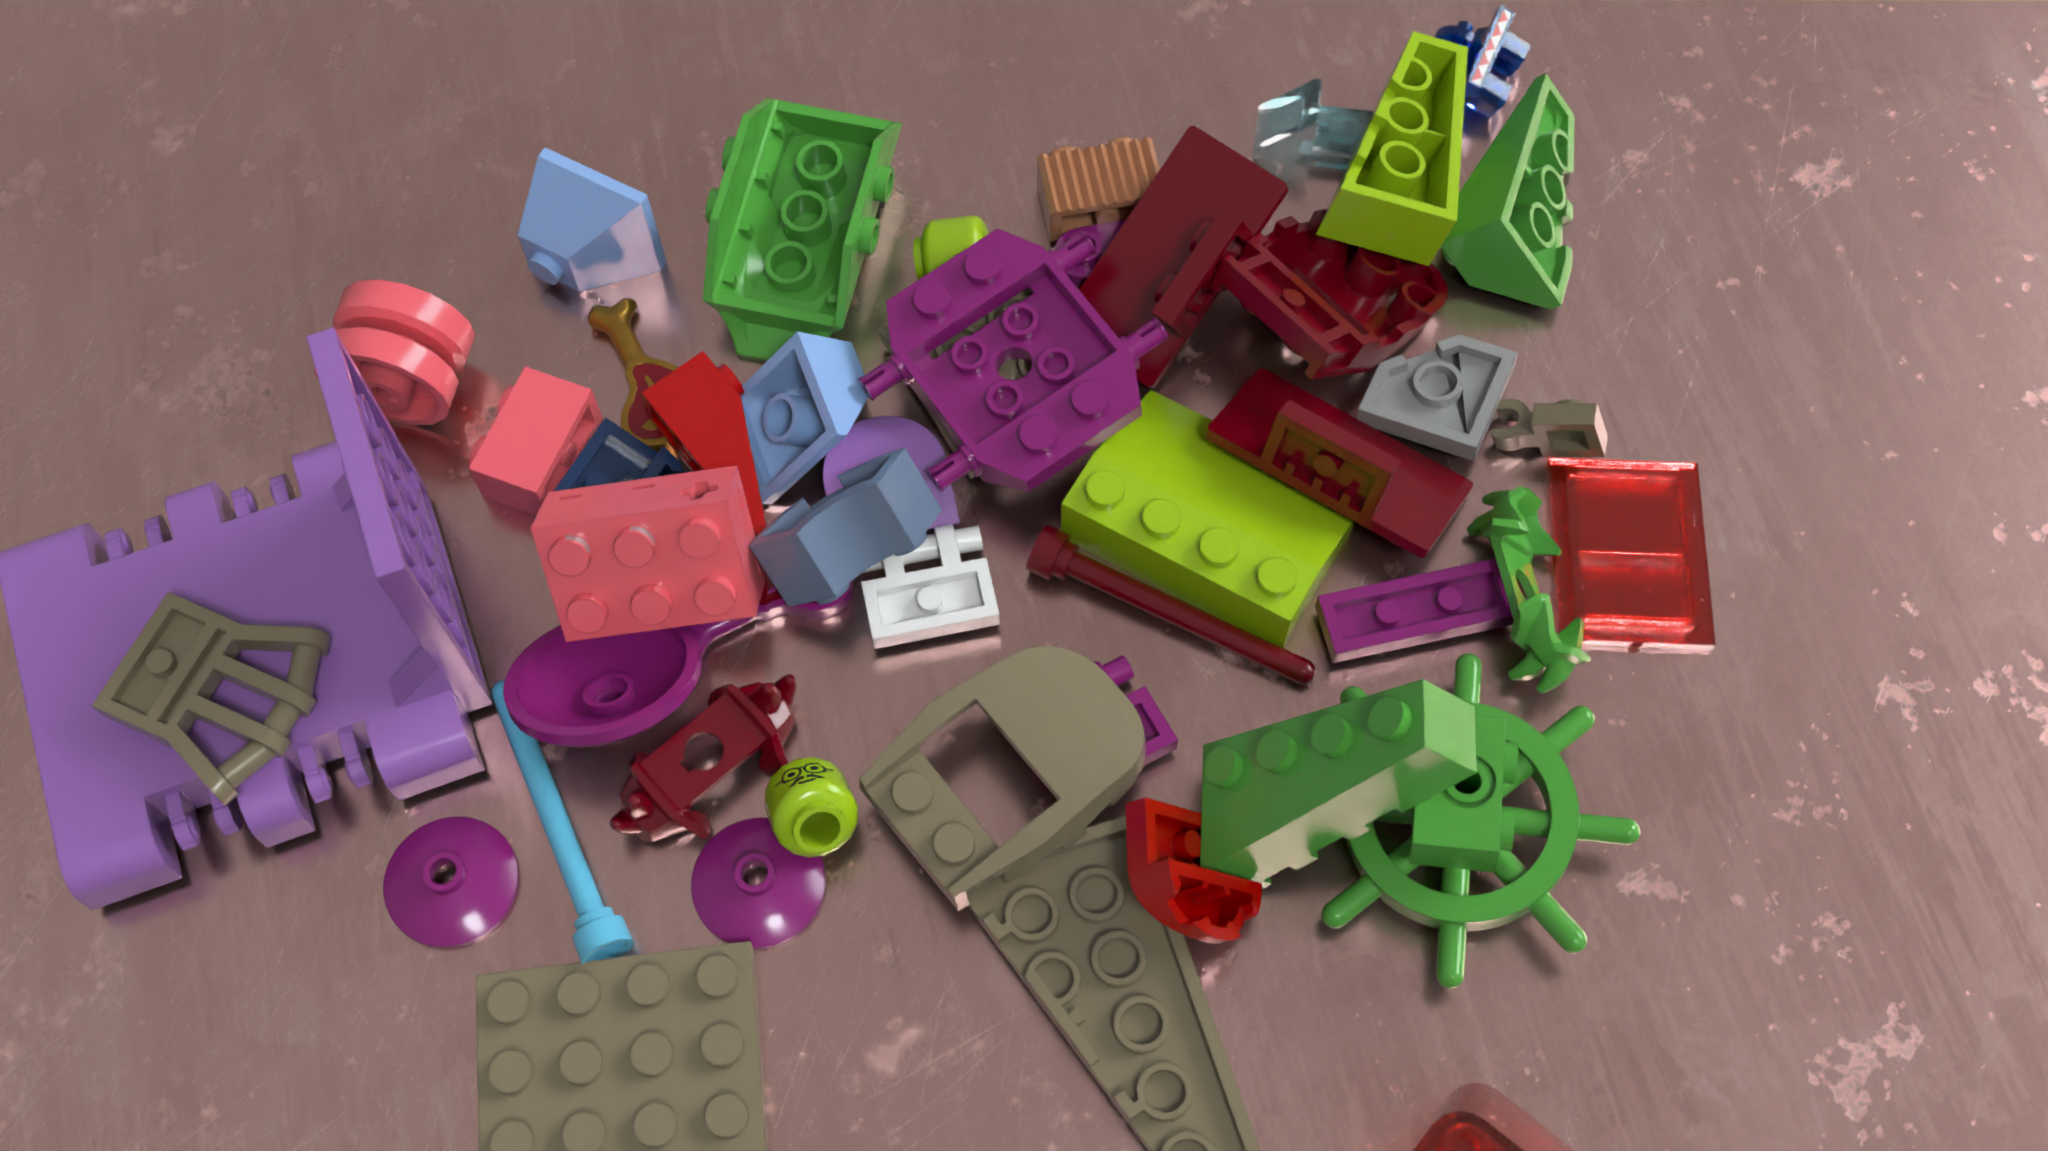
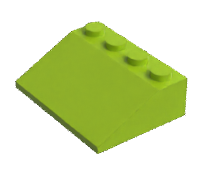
M1150 390L1141 400L1142 416L1101 444L1093 453L1061 503V531L1071 535L1070 542L1079 545L1100 558L1209 614L1285 648L1356 522L1338 514L1330 507L1294 487L1284 484L1276 477L1207 440L1205 433L1208 425L1213 420Z

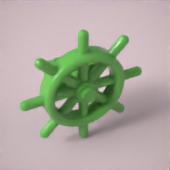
M1472 653L1462 654L1456 660L1453 695L1474 706L1477 773L1403 813L1393 809L1375 819L1374 821L1412 825L1411 837L1389 855L1385 853L1378 840L1373 822L1371 823V831L1352 841L1346 839L1349 852L1361 877L1323 907L1321 913L1322 920L1328 927L1333 929L1341 928L1380 898L1403 916L1420 924L1439 929L1436 978L1440 985L1448 989L1460 986L1464 980L1467 932L1496 928L1511 923L1529 912L1563 950L1572 954L1581 952L1587 945L1586 933L1550 895L1568 867L1576 841L1631 845L1640 837V827L1633 819L1579 813L1577 791L1572 776L1560 753L1592 728L1595 717L1591 709L1586 706H1576L1540 733L1530 724L1509 712L1480 704L1482 663L1479 657ZM1350 686L1342 691L1340 703L1367 696V694L1359 687ZM1529 777H1532L1543 796L1546 810L1502 806V799ZM1514 835L1547 838L1542 853L1529 870L1511 852ZM1419 865L1443 867L1441 892L1425 887L1407 875ZM1470 870L1493 872L1505 887L1488 893L1469 895Z

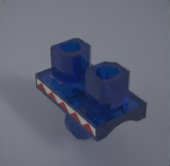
M1503 5L1495 11L1488 27L1478 28L1472 33L1473 25L1468 21H1460L1457 26H1443L1437 30L1434 36L1468 47L1464 106L1467 105L1488 118H1491L1505 105L1513 88L1512 85L1491 73V68L1509 78L1520 68L1531 47L1530 44L1509 31L1515 13Z

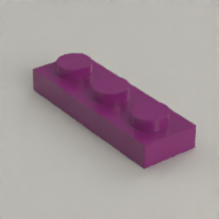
M1496 558L1318 595L1315 603V609L1332 663L1510 626L1514 622Z

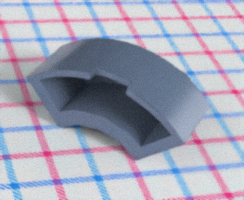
M906 448L878 456L838 475L837 477L843 485L842 488L826 496L810 508L804 498L800 499L772 521L750 543L749 547L788 607L814 601L819 605L828 604L841 597L849 589L850 582L871 566L892 555H906L925 542L927 538L926 531L942 509Z

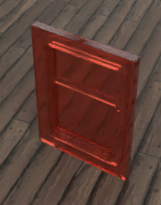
M1549 458L1546 465L1551 538L1562 550L1560 556H1552L1557 633L1559 634L1578 617L1585 624L1582 645L1713 650L1716 646L1698 463Z

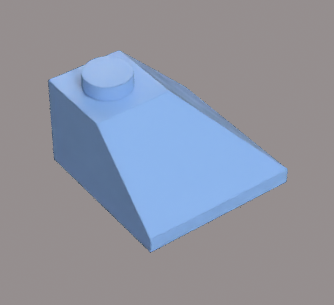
M544 147L537 158L517 235L527 258L529 270L548 284L556 285L560 282L579 292L660 272L667 261L648 195Z
M797 331L742 385L745 394L741 396L762 504L772 505L848 435L869 396L858 381V378L865 374L852 342Z

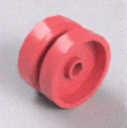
M374 279L356 281L347 286L336 309L332 326L341 338L387 420L408 425H433L445 420L459 384L456 375L463 372L476 336L470 321L455 307L433 294L403 283ZM314 369V374L316 375V377H317V379H318V376H317V373H316V369Z

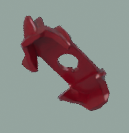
M787 674L775 683L763 684L756 682L739 688L733 684H727L716 688L710 693L708 707L650 755L646 753L635 754L629 763L631 773L617 797L620 811L609 822L612 830L624 835H637L645 842H654L688 830L706 840L711 831L708 817L704 812L690 810L699 799L761 749L763 750L758 768L763 772L773 775L783 765L788 763L783 745L796 723L795 715L791 710L797 687L794 676ZM700 735H710L718 739L723 746V755L716 766L707 770L694 768L690 772L682 766L681 763L685 761L684 752L686 746L693 738Z

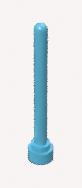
M505 680L498 681L492 687V699L579 917L574 922L576 932L572 936V941L581 964L593 960L622 957L634 945L623 916L615 915L611 907H604L537 739L525 734L514 724L504 701L503 687Z

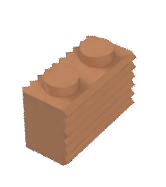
M1146 136L1140 141L1136 138L1121 137L1108 142L1106 145L1099 144L1095 148L1087 146L1082 150L1078 147L1065 146L1051 151L1048 155L1044 153L1037 157V189L1049 241H1058L1064 233L1074 228L1127 219L1160 170L1152 139Z

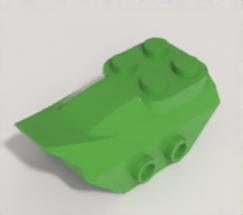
M766 98L742 115L736 137L729 136L726 140L722 155L724 175L720 187H713L710 190L705 210L709 230L703 301L716 309L721 315L733 339L736 354L743 358L766 362L797 331L829 337L831 334L843 329L864 255H873L877 246L880 222L875 217L879 203H888L892 194L895 171L894 167L890 165L903 123Z

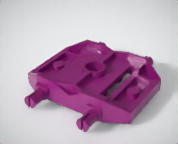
M997 228L886 301L892 354L888 356L887 361L866 375L859 377L858 381L872 401L900 381H903L907 387L911 386L921 401L939 418L957 446L955 452L927 469L930 478L941 492L971 471L976 477L980 476L983 482L1030 492L1142 416L1136 370L1140 368L1139 358L1161 343L1168 341L1169 337L1163 325H1159V320L1153 317L1148 323L1127 337L1121 336L1118 338L1070 280L1067 271L1089 256L1096 254L1095 246L1091 239L1087 238L1085 232L1081 231L1057 249L1047 251L1043 246ZM1026 288L1031 292V296L1019 303L1010 305L1002 315L972 335L959 339L952 348L934 360L929 355V352ZM1014 358L1027 360L1032 365L1030 372L1018 380L1003 378L998 373L1000 367L1006 361Z

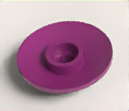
M446 817L429 822L412 832L402 841L387 865L383 882L386 909L395 925L406 936L420 944L435 948H456L471 944L492 932L504 920L512 908L519 888L518 861L507 839L488 823L469 817ZM446 865L456 866L455 876L450 882L446 884L435 883V875L442 867Z
M768 818L741 820L719 831L701 850L695 862L691 878V894L694 907L706 928L717 938L728 944L751 941L754 950L779 946L803 932L817 915L824 898L826 886L825 869L821 856L807 858L792 854L779 844ZM753 866L766 868L768 874L761 884L752 886L743 881L744 874L749 868Z

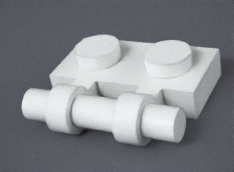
M953 524L934 527V534L927 535L925 542L914 551L902 556L892 555L863 572L884 569L886 576L861 581L874 649L1000 625L999 610L987 557L961 562L960 554L983 550L978 525L955 530ZM940 559L941 566L905 573L904 565Z

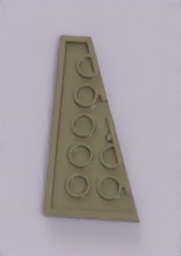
M1126 816L1087 827V834L1066 851L1062 847L1032 864V870L1007 884L999 876L968 894L969 909L1148 1151H1261L1185 937L1149 914L1140 904L1131 888L1127 870Z

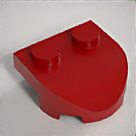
M1147 797L1125 803L1128 878L1136 898L1146 911L1172 930L1202 942L1218 944L1241 937L1239 931L1244 922L1257 916L1259 913L1262 883L1200 867L1201 813Z

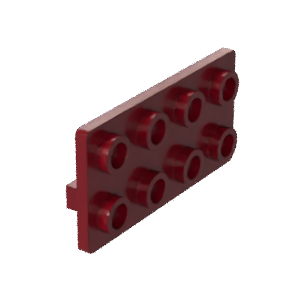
M1196 126L1188 127L1079 289L1118 338L1121 336L1127 337L1148 323L1153 317L1159 320V325H1163L1169 337L1168 341L1161 343L1140 357V368L1136 370L1137 381L1150 389L1157 386L1219 295L1210 286L1222 258L1227 254H1231L1236 260H1239L1247 241L1261 233L1289 191L1287 184L1283 180Z
M1259 368L1208 425L1205 433L1207 440L1227 450L1230 454L1240 457L1281 480L1284 484L1294 487L1335 510L1338 514L1357 522L1389 540L1394 545L1420 558L1427 556L1473 487L1471 480L1264 368Z

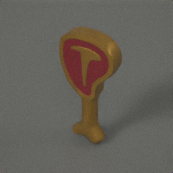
M623 298L612 307L604 305L593 306L588 313V323L592 328L603 331L610 337L625 366V377L630 387L629 395L621 412V428L656 452H659L662 447L666 448L670 453L675 452L647 417L642 392L678 367L664 360L648 357L645 354L631 327L632 316L637 310V303L634 299Z

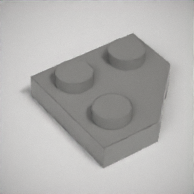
M1458 334L1436 342V349L1407 360L1402 354L1379 363L1358 408L1357 420L1377 430L1475 461L1514 371L1518 352Z

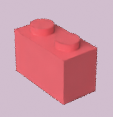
M525 366L515 385L508 386L503 392L498 404V415L486 436H481L475 442L470 454L468 470L484 498L536 516L547 493L555 490L602 423L603 417L592 389Z

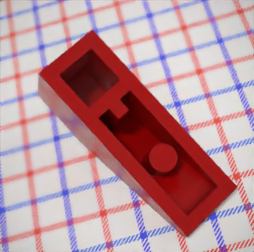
M702 351L642 392L646 415L691 472L738 466L755 537H757L767 526L741 396L745 392L736 375L726 364L723 363L716 367L705 352Z

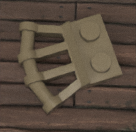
M167 592L92 704V707L102 716L153 738L166 747L174 748L210 791L226 806L239 795V792L236 790L238 786L274 757L283 758L291 745V741L287 736L299 717H308L316 705L317 701L312 696L320 657L328 654L331 637L322 630L310 627L240 624ZM241 650L292 652L286 682L235 659ZM222 679L276 702L262 724L209 700ZM198 719L249 743L216 768L187 733L195 720Z

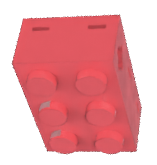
M738 466L548 492L530 528L566 642L751 618L757 615L766 576L763 567L749 547L756 537Z

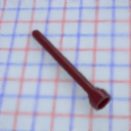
M1049 524L1043 528L1032 548L1026 570L1049 581L1054 576L1065 580L1068 575L1296 683L1307 684L1315 677L1316 669L1310 660L1079 553L1080 546L1070 542V534Z

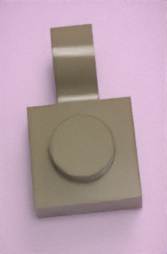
M1565 399L1557 403H1534L1533 412H1531L1527 405L1520 400H1500L1497 408L1500 421H1517V423L1509 429H1492L1491 437L1497 449L1515 451L1526 447H1539L1543 457H1605L1608 435L1598 403H1585L1575 399Z

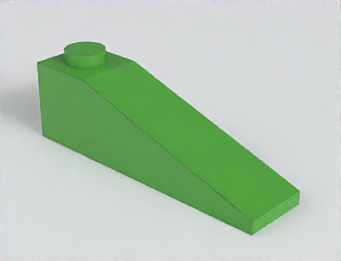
M1546 73L1535 78L1460 190L1457 222L1440 248L1445 260L1457 268L1469 286L1547 309H1554L1562 306L1572 269V249L1567 245L1562 246L1563 224L1573 221V204L1566 199L1563 176L1574 172L1575 116Z

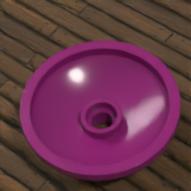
M561 625L532 642L513 662L504 681V701L514 724L525 734L537 740L574 748L610 745L638 736L672 715L696 686L701 674L702 656L697 638L688 626L566 642Z

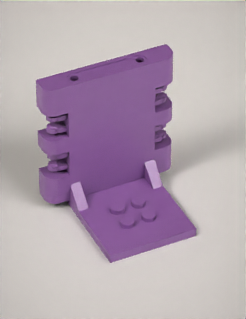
M334 327L306 336L336 441L292 455L293 468L301 497L296 498L287 475L281 474L270 478V492L275 501L274 506L258 511L257 501L253 493L249 491L248 486L231 491V499L236 515L234 519L228 496L215 481L165 497V508L171 533L162 515L145 519L144 531L149 547L134 552L130 537L124 532L123 528L106 532L104 541L88 523L0 551V583L59 867L72 895L91 910L182 879L172 830L182 851L198 846L201 842V830L195 809L202 806L212 805L215 823L221 829L224 836L242 829L241 810L253 836L268 848L316 831L301 772L303 771L307 787L315 803L330 799L332 797L333 785L325 764L327 762L344 757L346 761L345 769L350 781L355 784L356 789L364 787L373 782L372 771L366 749L371 747L382 779L398 801L485 770L468 713L492 705L493 702L428 490ZM167 592L240 624L310 627L322 630L331 637L328 654L320 657L312 696L317 701L316 705L308 717H299L287 736L291 741V745L283 758L274 757L238 786L236 790L239 792V795L226 806L210 791L174 748L166 747L153 738L106 718L92 707V704ZM241 650L235 660L286 682L292 652ZM225 679L221 680L209 699L218 705L261 724L276 703ZM198 719L195 720L187 733L216 768L249 743Z

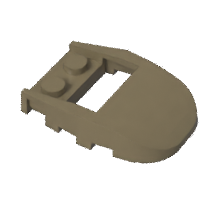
M1035 646L1021 650L995 663L930 702L859 777V786L863 794L957 911H960L970 905L968 894L999 876L1007 884L1032 870V864L1061 847L1066 851L1087 834L1086 827L1107 805L1113 807L1135 783L1145 762L1146 738L1141 718L1134 705L1099 666L1088 658L1065 648ZM975 704L981 708L1058 800L1000 847L919 749L927 739Z

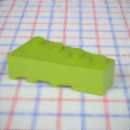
M1412 32L1384 85L1316 235L1426 266L1430 265L1457 222L1467 46L1419 32Z

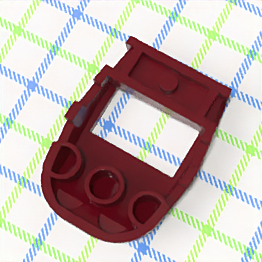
M1327 209L1314 211L1309 222L1299 223L1292 216H1288L1278 220L1273 231L1268 235L1264 236L1258 233L1247 241L1239 260H1236L1231 254H1227L1222 258L1210 286L1216 293L1229 290L1240 300L1242 307L1246 311L1261 319L1283 340L1290 351L1306 360L1310 365L1304 374L1310 379L1371 370L1419 334L1442 308L1448 298V288L1444 277L1432 262L1429 266L1316 235Z

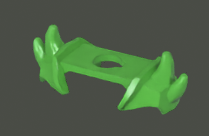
M1519 486L1513 490L1496 491L1483 496V504L1494 506L1493 510L1476 518L1467 527V532L1472 537L1483 535L1491 541L1514 619L1510 635L1513 641L1527 652L1524 660L1509 670L1508 676L1513 681H1528L1543 675L1537 685V691L1544 694L1566 681L1576 666L1590 662V656L1581 650L1585 625L1581 618H1575L1559 634L1555 632L1550 595L1539 592L1531 562L1534 556H1560L1562 550L1540 524L1537 511L1543 503L1541 499L1531 489ZM1516 578L1521 583L1527 596V600L1520 591Z

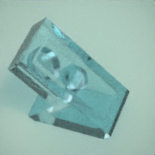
M1322 78L1311 80L1259 105L1253 159L1346 169L1372 111L1320 105Z

